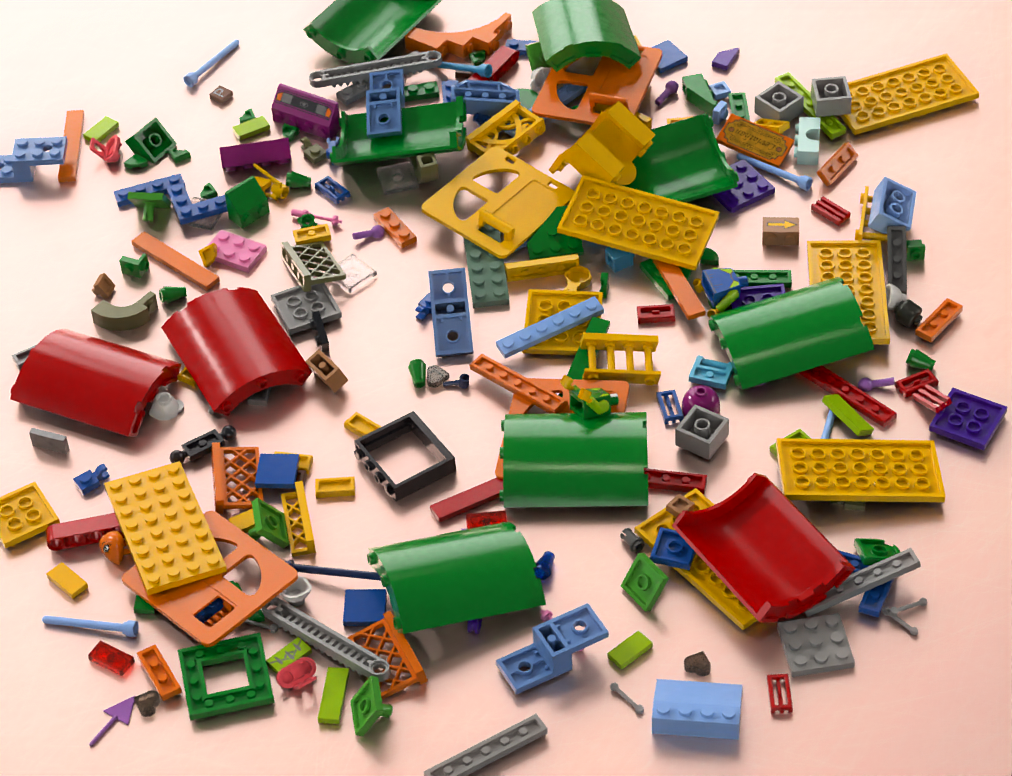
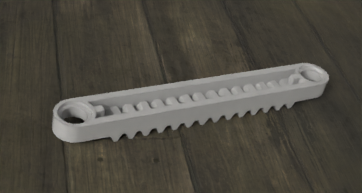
M427 51L318 70L309 74V84L313 88L328 86L336 88V85L342 87L343 84L349 86L350 82L356 84L357 81L362 83L363 80L369 82V73L403 69L406 75H409L410 72L415 74L416 71L422 73L425 69L439 67L442 64V56L438 51Z
M275 597L262 607L263 615L276 623L279 628L283 627L285 632L289 631L291 635L295 634L296 638L299 637L302 641H307L309 646L313 645L316 650L319 648L321 653L325 652L328 657L332 656L333 660H338L340 664L344 663L346 668L350 667L353 672L356 670L358 675L363 674L368 678L375 676L378 677L379 682L385 681L390 677V666L386 660L285 601ZM271 605L277 606V607H276L275 609H273V610H268V609H267V608H268L269 606H271ZM377 668L385 669L382 673L374 672Z

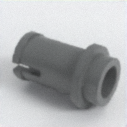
M630 528L622 531L623 533L620 534V537L629 545L632 552L638 553L644 548L643 539L638 538Z

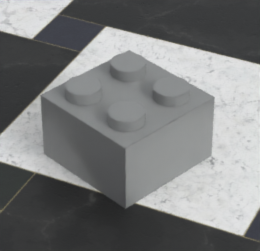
M846 76L811 79V99L816 117L851 114L852 97Z
M778 81L755 96L754 113L764 119L790 122L803 113L804 96Z
M694 405L675 429V445L710 460L729 435V419Z

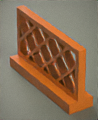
M220 442L212 443L211 461L215 512L218 514H223L224 509H252V502L248 500L252 495L263 501L262 488L254 487L252 489L246 485L250 481L255 483L260 458L259 447H220ZM224 454H233L235 457L229 460ZM255 454V456L250 460L246 458L244 455ZM240 459L243 462H245V464L242 467H240L237 464H235V462ZM250 466L256 471L250 474L246 469ZM232 467L236 471L231 475L225 470ZM241 473L247 478L240 481L236 477ZM232 481L237 486L232 489L227 484ZM243 488L248 493L242 496L237 491ZM232 495L239 499L237 502L227 501Z
M390 610L383 614L384 619L347 637L353 642L360 638H367L365 645L362 647L375 653L377 656H380V654L389 656L387 662L389 663L390 670L397 672L394 679L388 678L385 681L379 682L380 688L383 682L392 683L389 689L381 692L382 700L418 681L420 685L428 682L425 672L404 634L398 633V630L394 628V616ZM385 627L386 630L383 636L374 635L376 630ZM372 640L380 641L378 648L369 647ZM385 642L394 644L391 651L382 650ZM393 657L402 658L399 666L390 665ZM402 672L410 673L412 676L405 681L399 680Z

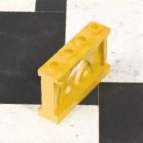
M514 100L466 136L467 149L482 156L490 148L499 147L515 155L545 132L544 119L539 118L521 106L519 101ZM516 128L514 138L498 140V133L500 131Z

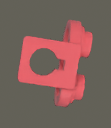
M113 135L108 140L106 146L92 138L89 149L104 161L115 163L121 156L119 149L122 143L117 135ZM94 144L100 148L101 152L95 148Z
M302 657L278 671L276 676L278 685L282 688H292L293 690L306 686L317 679L316 676H313L316 672V664L309 657Z

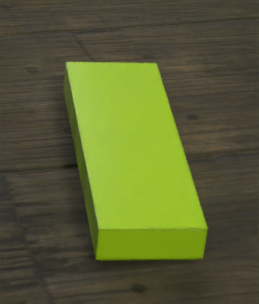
M838 394L825 395L822 402L857 436L872 434L874 428Z
M328 667L318 714V723L340 724L350 673L349 668Z

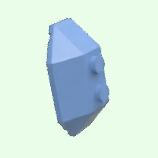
M465 80L451 86V102L456 101V97L463 96L466 100L467 114L494 116L514 100L520 102L519 90L513 89L502 82Z

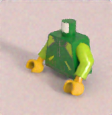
M564 375L560 381L561 385L569 390L570 410L583 419L610 414L611 406L618 405L619 403L616 393L609 394L601 388L580 389L576 385H571L574 380L567 375Z

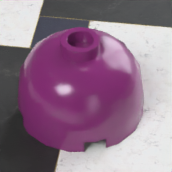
M698 385L691 387L683 396L682 413L684 417L694 405H698L716 414L720 413L719 396L708 386Z

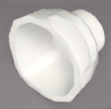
M540 67L531 72V90L535 92L541 90L551 68Z
M890 283L885 285L887 310H895L902 300L904 302L907 300V295L903 294L895 285Z
M160 392L156 395L149 414L161 421L170 420L182 412L184 403L179 399L175 400L168 392Z
M298 576V579L279 595L291 606L298 607L305 602V598L310 593L312 586L307 579Z

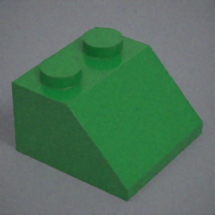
M157 117L150 120L124 141L134 154L142 156L153 164L168 152L167 149L177 145V142Z
M253 175L224 192L229 219L241 229L270 212L268 198Z

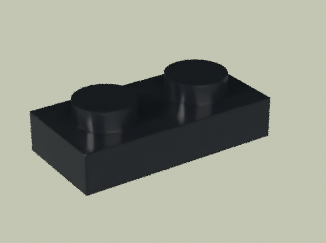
M312 312V320H309L311 330H315L317 335L314 336L316 346H320L323 353L328 352L329 341L320 312Z

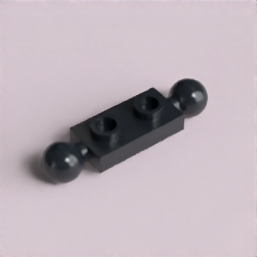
M227 425L222 428L221 433L213 429L182 444V451H172L169 456L170 462L180 461L182 464L186 457L192 462L211 453L212 443L220 442V447L225 446L224 439L227 441L233 440L237 434L236 429L231 425Z

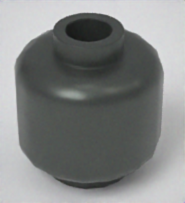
M902 300L894 310L895 319L907 328L913 325L917 326L923 318L921 316L922 308L911 300H906L905 302Z

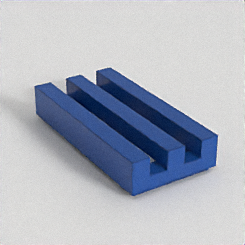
M326 176L314 183L315 188L336 205L340 203L339 200L344 201L345 197H351L350 192L330 176Z
M675 389L656 392L664 424H669V421L676 423V420L681 422L684 416ZM668 395H672L673 402L677 411L676 415H674V411ZM662 396L665 398L670 416L667 415Z

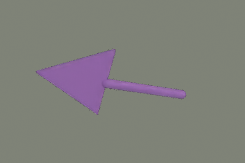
M136 695L103 710L112 718L91 740L89 746H93L116 719L127 725L129 724Z

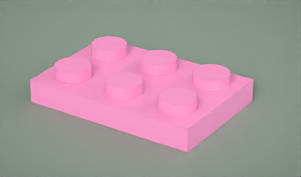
M220 230L208 244L215 243L217 245L215 262L248 273L267 251V245L223 230Z

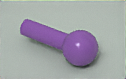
M674 80L668 81L663 93L655 100V104L660 106L670 94L676 93L679 89L678 83Z
M375 225L371 230L352 233L353 240L368 237L381 238L384 236L385 230L382 226Z
M894 377L878 380L862 378L858 382V388L863 392H869L877 387L895 385Z

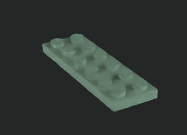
M488 224L479 229V231L501 243L500 232ZM464 238L473 308L510 304L504 259L497 258Z

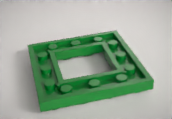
M260 633L222 640L212 647L198 645L178 650L190 721L275 703ZM244 658L249 686L207 694L203 666Z

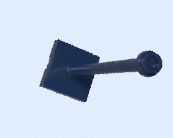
M294 560L285 561L300 573L381 581V577L377 572L295 564Z

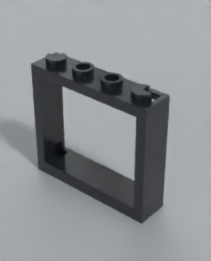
M414 411L354 440L355 451L353 452L355 457L363 462L365 469L368 472L371 471L378 484L381 483L386 494L392 496L396 502L456 471L455 457ZM412 431L439 463L395 484L369 452Z

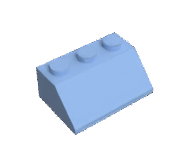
M884 177L874 190L868 227L883 234H887V226H906V231H909L912 225L917 191Z

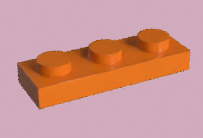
M849 142L844 143L817 171V175L826 187L830 186L859 155Z
M389 207L373 214L374 220L384 228L386 233L401 248L417 242L416 235Z
M946 298L916 329L915 335L932 343L963 311V306Z
M156 644L137 652L141 665L162 701L182 693L181 686Z

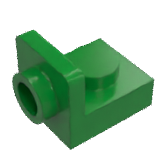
M921 239L906 240L907 261L924 260L926 247L925 244H922Z

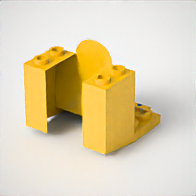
M618 101L601 112L592 126L569 149L561 153L548 170L554 175L557 171L562 172L570 164L581 175L618 185H628L634 181L637 173L632 161L637 156L641 158L646 153L647 149L654 143L652 139L656 134Z

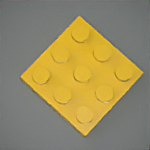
M35 481L0 497V541L5 549L46 531L50 525L60 523L58 516Z

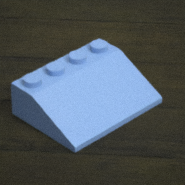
M657 679L652 710V734L739 740L742 685Z

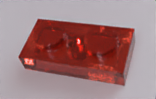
M506 510L466 514L467 529L507 522Z
M101 640L88 654L90 661L121 676L135 662L133 656Z

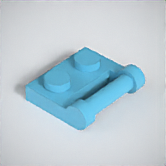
M697 355L689 374L688 382L726 390L734 370L731 362H718L704 359L703 356Z

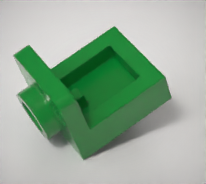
M144 253L139 259L123 255L119 259L121 272L126 275L142 278L150 267L147 254Z

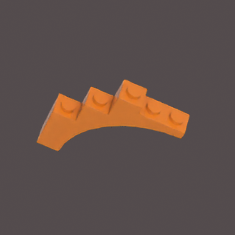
M505 12L498 19L484 26L459 32H434L414 27L404 36L405 47L407 50H418L420 53L438 51L442 57L450 53L464 59L473 50H485V55L491 56L498 50L499 40L512 28L511 14Z

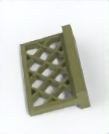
M288 241L281 242V258L304 292L311 291V285L346 279L345 272L323 241L291 246Z

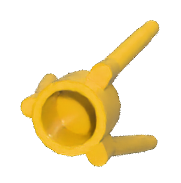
M254 163L253 166L273 183L271 186L272 194L265 193L266 197L274 200L286 198L289 193V187L276 180Z

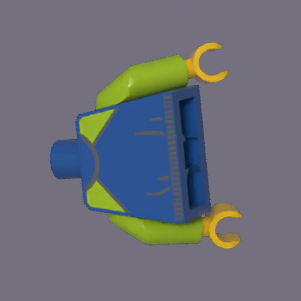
M714 267L702 270V279L696 278L693 280L695 291L701 293L705 290L712 306L716 307V309L708 310L707 316L709 318L711 315L723 312L731 303L740 298L741 288L748 287L747 277H737L732 268L721 269Z

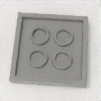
M325 283L311 285V291L304 292L300 285L270 295L271 301L290 335L311 328L309 320H312V312L315 311L320 312L323 324L342 318L341 310Z
M839 613L778 622V632L792 677L855 668V661Z

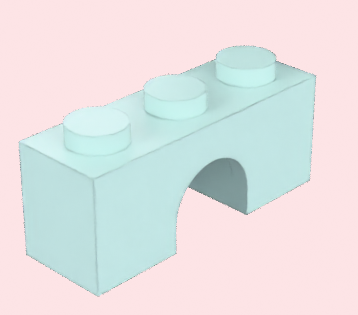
M799 117V124L795 126V134L798 135H795L794 146L798 147H794V157H797V164L818 165L820 118Z

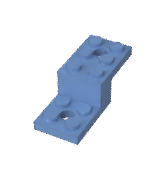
M403 69L369 73L370 90L366 91L368 139L402 135L401 108H405ZM387 84H390V85H391L390 88H385V89H383V87H384L385 85H387ZM384 117H387V118H388V120H387L386 122H384V123L380 122V120H381L382 118H384Z
M67 136L15 139L12 155H0V168H2L0 170V183L33 182L36 166L63 165L68 144Z
M465 267L428 271L436 357L474 354ZM445 284H452L454 289L451 292H445L443 286ZM450 332L458 334V338L455 341L448 339L447 336Z
M586 603L533 627V644L497 659L496 665L517 695L572 670V653L608 638L609 631L589 603ZM581 626L585 627V629L576 630L575 627ZM524 666L530 668L528 671L519 670Z

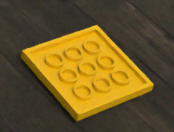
M529 289L524 328L594 296L602 305L603 292ZM591 320L523 350L522 353L576 355L582 334L586 332Z

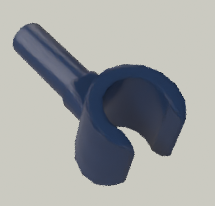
M461 374L459 380L443 382V387L459 385L460 388L466 389L469 386V375Z

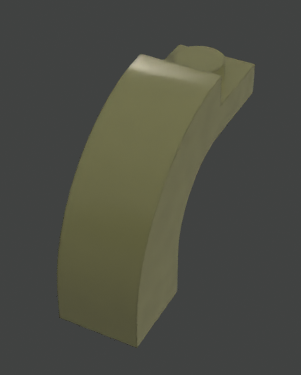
M434 152L409 157L414 169L415 178L419 184L438 180V162Z
M149 291L136 303L122 307L102 300L91 309L93 323L111 331H127L141 327L151 321L149 314L158 308L156 294Z

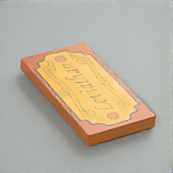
M732 113L716 138L718 144L777 168L781 167L794 144V139Z

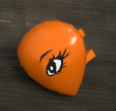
M118 531L108 532L100 539L99 546L102 553L116 565L121 564L123 555L131 554L130 550L124 549L127 543Z

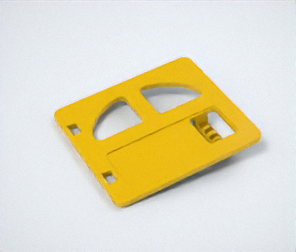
M492 147L422 204L421 211L497 258L505 259L538 231L556 207L567 206L575 191L499 147ZM507 159H510V160L513 161L514 163L511 164L510 162H508V161H506V160H507ZM494 172H511L519 175L499 193H494L474 181L477 177ZM550 184H553V185H555L557 188L555 189V188H553V187H551V186H549V185H550ZM461 190H466L487 202L467 220H460L453 208L454 200ZM488 224L502 232L505 240L500 243L479 231V229Z

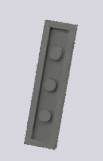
M887 226L888 284L895 285L903 294L907 295L906 226Z

